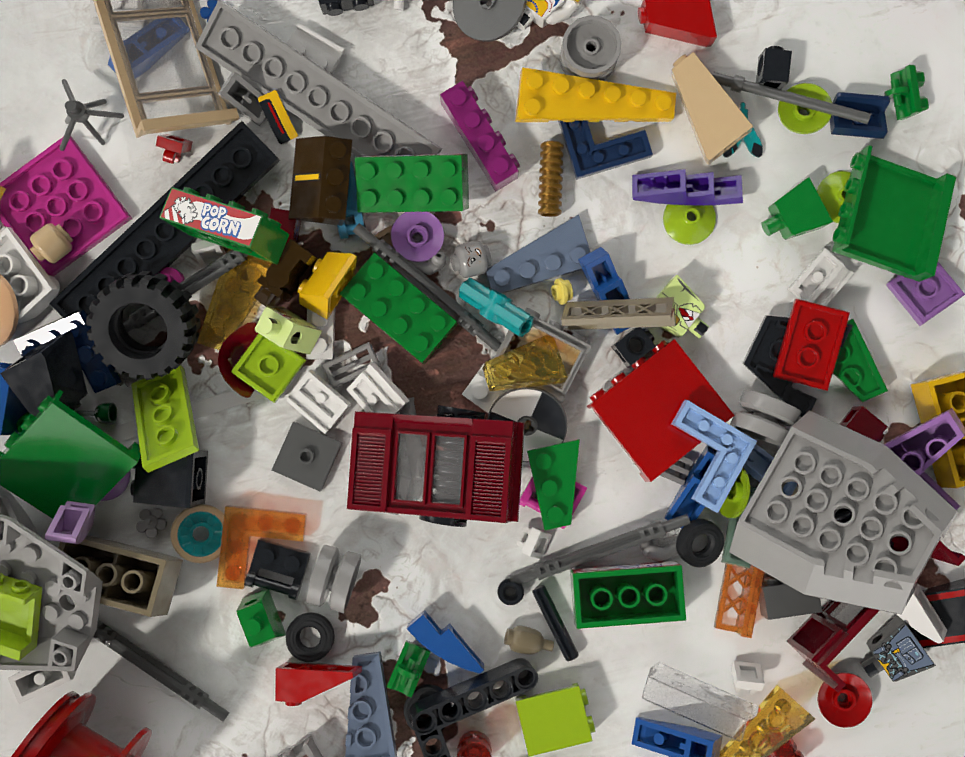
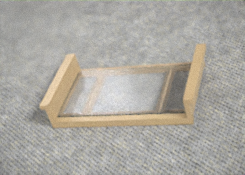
M93 0L136 138L160 132L221 124L230 125L232 121L239 120L237 109H227L226 103L218 94L221 87L212 59L195 48L203 31L193 0Z

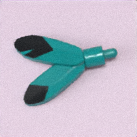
M741 102L740 110L748 119V109H745L746 104ZM752 128V131L743 138V141L750 154L759 158L762 156L763 148L757 133ZM741 140L723 154L724 158H728L735 153Z

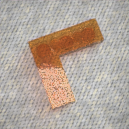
M231 505L225 506L216 587L245 588L251 536L303 542L307 513Z

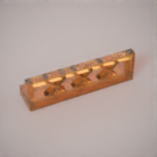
M725 564L714 628L736 632L742 637L752 638L764 575L762 570L751 565L750 568H746L737 574L732 565ZM738 581L742 587V592L740 596L732 601L727 593L728 587ZM731 607L737 613L736 625L722 623L723 613Z

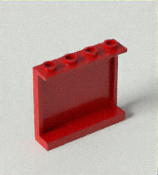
M675 339L668 343L665 340L661 341L652 349L653 355L648 359L643 356L631 365L633 370L627 375L624 372L617 375L610 381L613 386L607 391H604L603 388L589 397L592 402L587 405L588 409H593L641 471L639 473L645 482H652L701 443L700 440L671 424L684 400L692 402L724 422L729 421L735 416Z

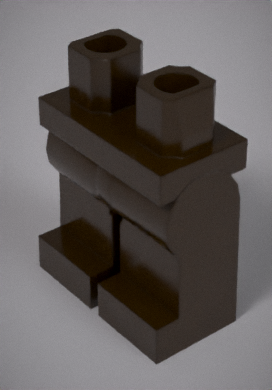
M290 239L284 247L278 264L272 263L266 272V277L261 275L257 280L262 286L254 298L266 307H277L282 300L289 302L293 297L290 293L297 289L299 279L309 266L313 268L318 258Z

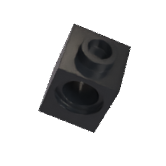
M780 46L765 48L758 57L756 83L782 90L789 82L792 51L784 50Z
M638 327L617 341L611 348L625 366L629 367L656 347L653 343L655 338L646 327L643 329ZM631 338L640 340L642 347L639 352H634L629 348Z

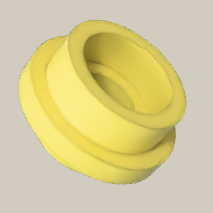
M556 279L551 287L552 297L560 305H564L567 301L573 299L572 285L569 280Z

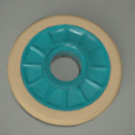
M202 504L193 508H186L175 518L172 524L171 542L175 551L185 560L194 563L210 562L218 558L228 547L231 539L230 523L227 517L213 506ZM199 526L206 527L209 531V536L204 541H198L193 536V531Z

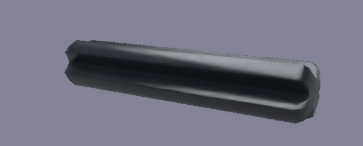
M542 585L535 588L532 593L565 660L569 662L579 656L578 651L546 587Z

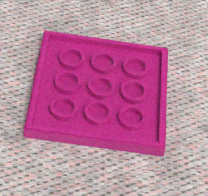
M70 136L64 151L59 149L62 137L0 183V186L6 189L0 200V220L5 227L13 229L30 252V248L33 247L30 237L48 223L55 226L60 224L73 239L71 242L72 250L56 263H50L46 259L40 261L32 253L47 275L53 277L132 219L72 136Z

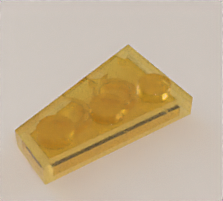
M548 334L485 362L482 368L489 392L565 383L568 378L555 339Z

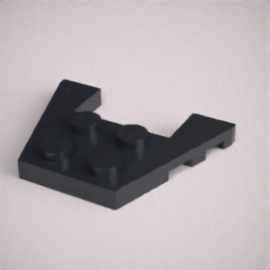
M765 315L742 364L783 402L801 411L800 417L802 418L809 410L812 411L817 398L793 388V382L773 377L789 318ZM847 323L840 347H843L853 325Z

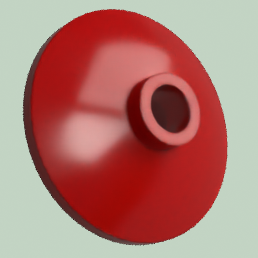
M847 672L836 673L846 685L838 693L823 682L818 692V707L824 718L831 724L843 728L854 727L862 723L869 715L872 708V694L866 682L857 675ZM841 693H845V699L838 701V696Z

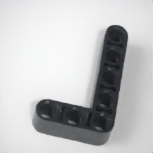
M524 658L514 659L413 703L409 709V718L423 756L451 757L441 731L442 728L534 688L538 682V673L530 662ZM528 670L525 677L518 678L520 672ZM504 681L500 688L493 689L496 682ZM472 692H479L475 699H468ZM454 703L451 709L442 710L445 704ZM421 714H428L427 719L424 721H417ZM430 739H438L435 744L426 745Z

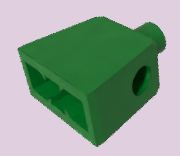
M808 177L768 207L772 217L761 222V225L767 236L780 231L782 237L787 240L821 229L832 223L833 220L811 179Z
M268 589L261 590L242 599L236 611L250 648L261 646L286 636Z

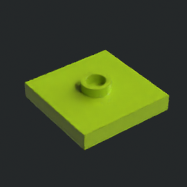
M258 334L231 372L273 403H276L307 360L295 351L284 349Z

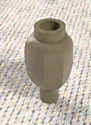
M516 626L513 629L507 628L504 644L509 645L510 649L514 652L533 655L541 650L553 651L554 641L544 639L542 634L536 629Z

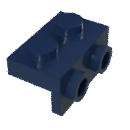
M838 92L832 102L833 104L867 112L871 116L868 124L831 115L830 129L832 135L884 139L888 132L885 111L890 103L889 96Z

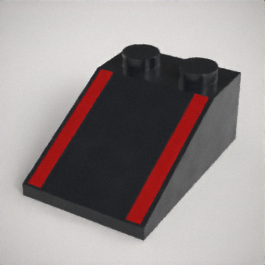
M965 578L922 590L947 629L944 642L938 644L907 624L923 648L965 643Z

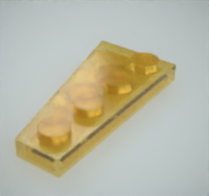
M248 255L246 261L218 278L197 341L198 344L220 350L222 343L231 333L241 327L257 302L254 296L262 286L257 280L261 275L266 277V272L272 263Z
M777 685L723 747L719 757H768L813 722L815 718Z

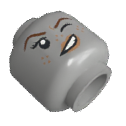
M480 241L457 245L454 255L450 257L453 270L459 271L463 278L484 274L487 272L488 266L492 264L488 246H483Z

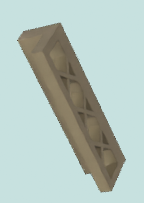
M674 297L566 302L561 323L562 326H568V330L675 326Z

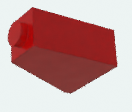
M643 0L641 7L638 8L639 23L644 24L645 33L703 47H711L717 38L710 0Z

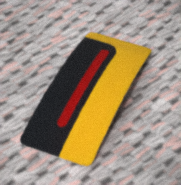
M273 90L258 97L259 104L279 144L298 137L278 92Z

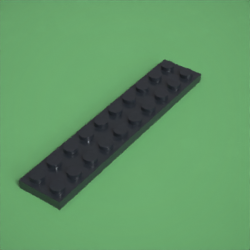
M241 121L172 187L179 190H184V187H188L199 192L202 197L210 194L223 200L222 203L228 205L229 201L237 202L280 160ZM171 188L49 303L63 319L82 310L85 311L86 315H89L91 313L89 307L92 301L97 298V294L126 274L132 272L139 274L142 271H151L152 276H156L166 267H169L196 241L197 238L184 233L159 218Z

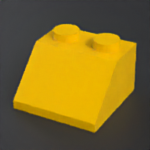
M327 252L323 260L319 258L312 268L313 274L310 279H304L299 286V304L327 320L342 298L340 292L355 276L357 256L351 253Z

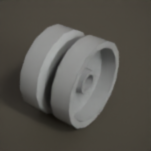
M588 15L578 18L570 24L563 36L560 52V63L566 75L602 81L607 79L614 70L621 51V39L618 30L610 21L600 16Z
M744 390L739 403L745 410L753 414L743 411L735 412L730 425L745 434L781 446L789 430L779 424L793 426L798 421L801 411L775 397Z
M324 545L311 574L306 601L309 604L320 607L326 602L331 591L329 599L330 609L344 613L354 589L361 563V554L348 551L343 555L338 566L340 556L338 548Z

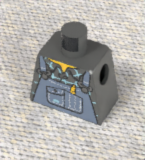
M898 615L867 641L866 644L874 656L860 663L870 678L885 670L893 682L936 666L906 623Z

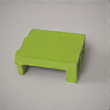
M0 573V655L20 661L37 647L42 587L31 584L26 580L5 576L3 573Z
M574 683L570 687L526 697V695L515 697L529 757L593 741L591 733L596 731L592 716H586L584 706L589 705L585 688L580 689L578 683Z

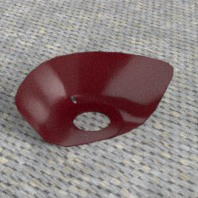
M256 322L247 323L231 333L222 343L218 354V367L222 377L235 392L245 398L251 397L255 389L231 371L259 334L255 331Z

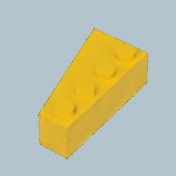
M965 371L910 384L921 424L952 408L965 427ZM965 436L932 464L937 484L941 488H960L965 486Z

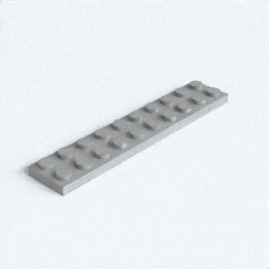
M218 0L195 46L196 49L230 72H236L263 94L276 90L285 109L325 136L352 139L351 153L357 157L440 154L441 147L224 1Z

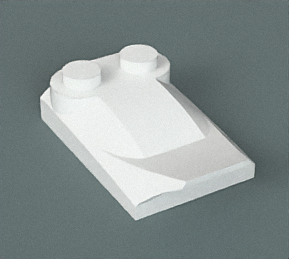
M3 226L0 229V274L9 282L15 293L19 311L18 323L22 324L38 316L50 305L49 303L60 293V284L55 277L47 275L13 229Z

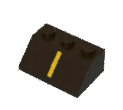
M331 136L296 139L288 219L339 226L344 224L346 219L352 139Z

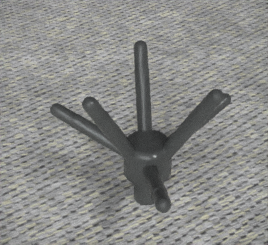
M63 79L62 84L69 99L65 103L67 113L65 123L68 124L59 149L61 151L65 150L76 122L83 123L101 145H105L104 139L88 121L89 116L122 119L124 114L90 110V108L106 104V99L85 104L76 101L67 80Z

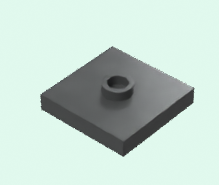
M293 421L272 471L320 492L343 442Z

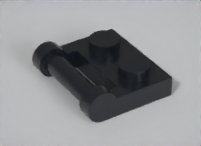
M260 538L258 539L251 566L245 579V586L251 588L258 586L286 594L288 598L297 600L311 553ZM261 568L293 577V584L290 585L259 576V570Z

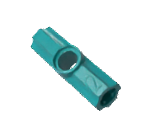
M471 277L461 284L459 297L480 310L479 314L496 324H501L520 337H523L531 330L534 317L512 303L513 300L494 289H489Z

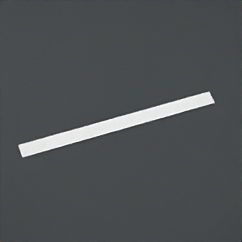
M231 390L192 402L193 418H200L265 398V396L254 390L251 397L245 398ZM136 420L102 430L118 442L138 437Z

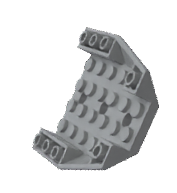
M809 410L789 430L737 522L729 552L804 595L902 615L915 591V584L940 538L945 537L958 511L887 446ZM796 482L799 485L798 492L792 496L784 494L783 487L786 483ZM841 508H847L851 510L852 518L846 523H840L835 519L836 512ZM896 536H903L909 541L908 548L905 551L897 552L891 548V540Z
M0 514V573L18 580H26L31 584L42 587L37 647L20 661L0 655V670L76 671L97 630L103 581L88 568L12 517ZM66 595L71 596V599L75 603V605H72L68 602Z

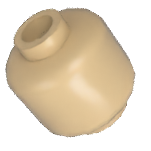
M48 223L30 237V241L33 244L30 250L40 261L46 259L50 263H56L72 250L71 242L73 239L60 224L55 226Z

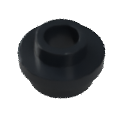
M507 578L499 584L497 594L500 601L504 604L515 605L522 600L524 588L522 584L512 582L511 578ZM514 587L516 592L514 595L509 596L505 592L506 589Z

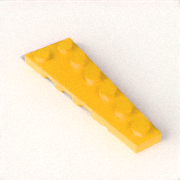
M522 67L515 122H574L575 120H589V122H599L600 120H614V122H671L675 114L676 93Z

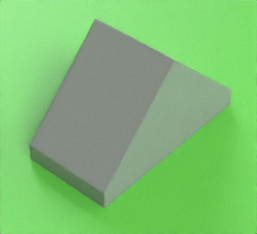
M233 71L218 94L228 106L236 108L237 112L260 126L266 118L258 101V97L263 95Z

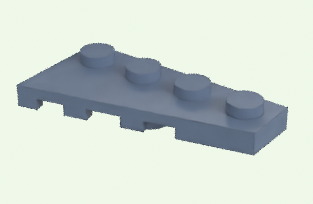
M575 216L489 267L486 275L491 290L494 289L500 293H506L582 270L578 259L591 252L580 216Z
M381 651L354 655L352 666H362V672L352 678L350 682L351 694L347 718L348 730L345 742V757H397Z

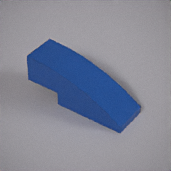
M602 247L578 259L597 301L630 299L622 279L617 275L609 253ZM629 328L612 329L614 330L615 334L618 335Z
M708 445L705 447L686 477L684 485H681L664 519L668 521L684 514L688 515L690 521L699 517L705 506L691 498L717 450Z
M425 610L408 623L407 630L435 655L468 671L479 674L484 671V663L450 623L441 630Z

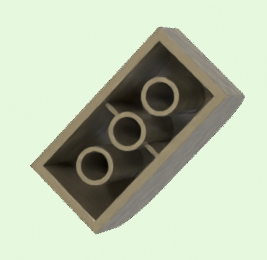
M86 536L80 544L59 543V550L88 568L103 581L100 604L148 617L168 615L183 563L182 559L93 536Z

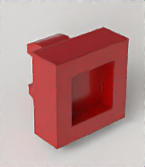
M163 134L157 136L156 146L165 149L163 161L174 164V162L179 163L182 153L191 152L193 141L170 134Z

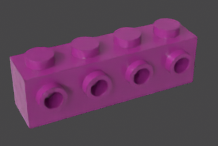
M462 80L441 93V105L495 192L518 179L520 164L513 153L510 155L504 148L506 142L499 131L494 132L490 125L492 119L486 109L481 110L476 103L478 97L471 86L467 88Z

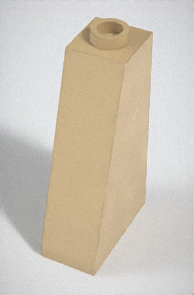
M692 52L689 56H686V54L682 55L674 62L672 78L704 160L709 165L752 131L753 125L696 54Z

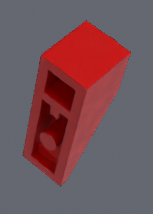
M286 662L276 668L275 701L285 702L287 706L301 705L302 702L354 678L362 672V666Z

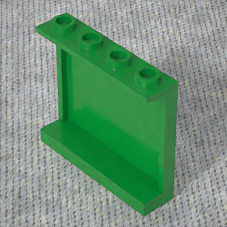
M867 146L860 152H857L850 163L852 171L844 188L846 196L839 209L840 221L833 234L834 246L832 252L918 282L935 276L956 176L946 173L936 179L871 155L873 146Z
M61 390L53 398L48 395L37 408L40 412L36 416L30 414L20 426L23 430L19 434L14 432L4 444L7 448L3 452L0 451V486L54 519L60 505L65 506L67 501L94 504L96 506L138 463L141 456L139 444L134 442L129 448L125 447L60 402L59 399L63 394Z

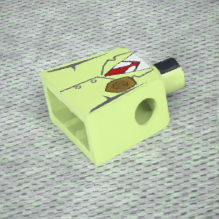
M675 275L656 298L674 297L676 325L659 328L678 338L689 330L700 339L709 328L705 322L698 318L705 309V305L678 275Z
M267 306L264 309L255 327L256 332L276 345L305 354H311L322 332L286 308ZM296 332H300V337H293Z

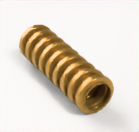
M545 141L540 145V148L543 150L540 152V157L543 159L540 160L542 168L539 170V173L542 174L539 177V181L542 184L539 185L541 190L539 198L541 200L538 201V205L541 208L538 209V214L545 217H556L561 215L562 212L559 209L562 206V202L559 199L562 198V193H560L562 185L560 182L563 181V177L560 174L563 173L561 168L563 160L561 158H563L564 153L561 150L564 149V144L558 141Z

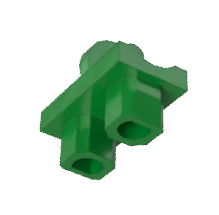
M908 65L903 70L890 74L892 89L885 91L884 96H889L890 99H893L897 120H905L929 108L928 98L920 96L919 88L925 82L924 72L916 71L915 65Z
M406 640L387 688L397 690L412 698L431 651Z

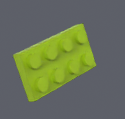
M180 365L163 377L158 374L155 379L146 380L143 378L132 383L142 467L149 473L199 451L187 379L183 366Z

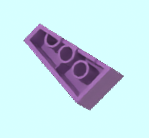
M951 408L883 445L892 450L916 474L921 475L965 436V427Z

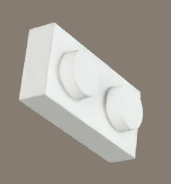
M307 309V322L322 332L311 354H306V359L333 360L335 309L327 320Z

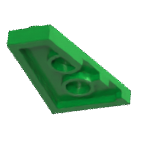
M849 319L847 323L853 326L843 347H840L833 374L860 402H864L888 390L854 319Z
M580 439L527 450L544 530L571 525Z

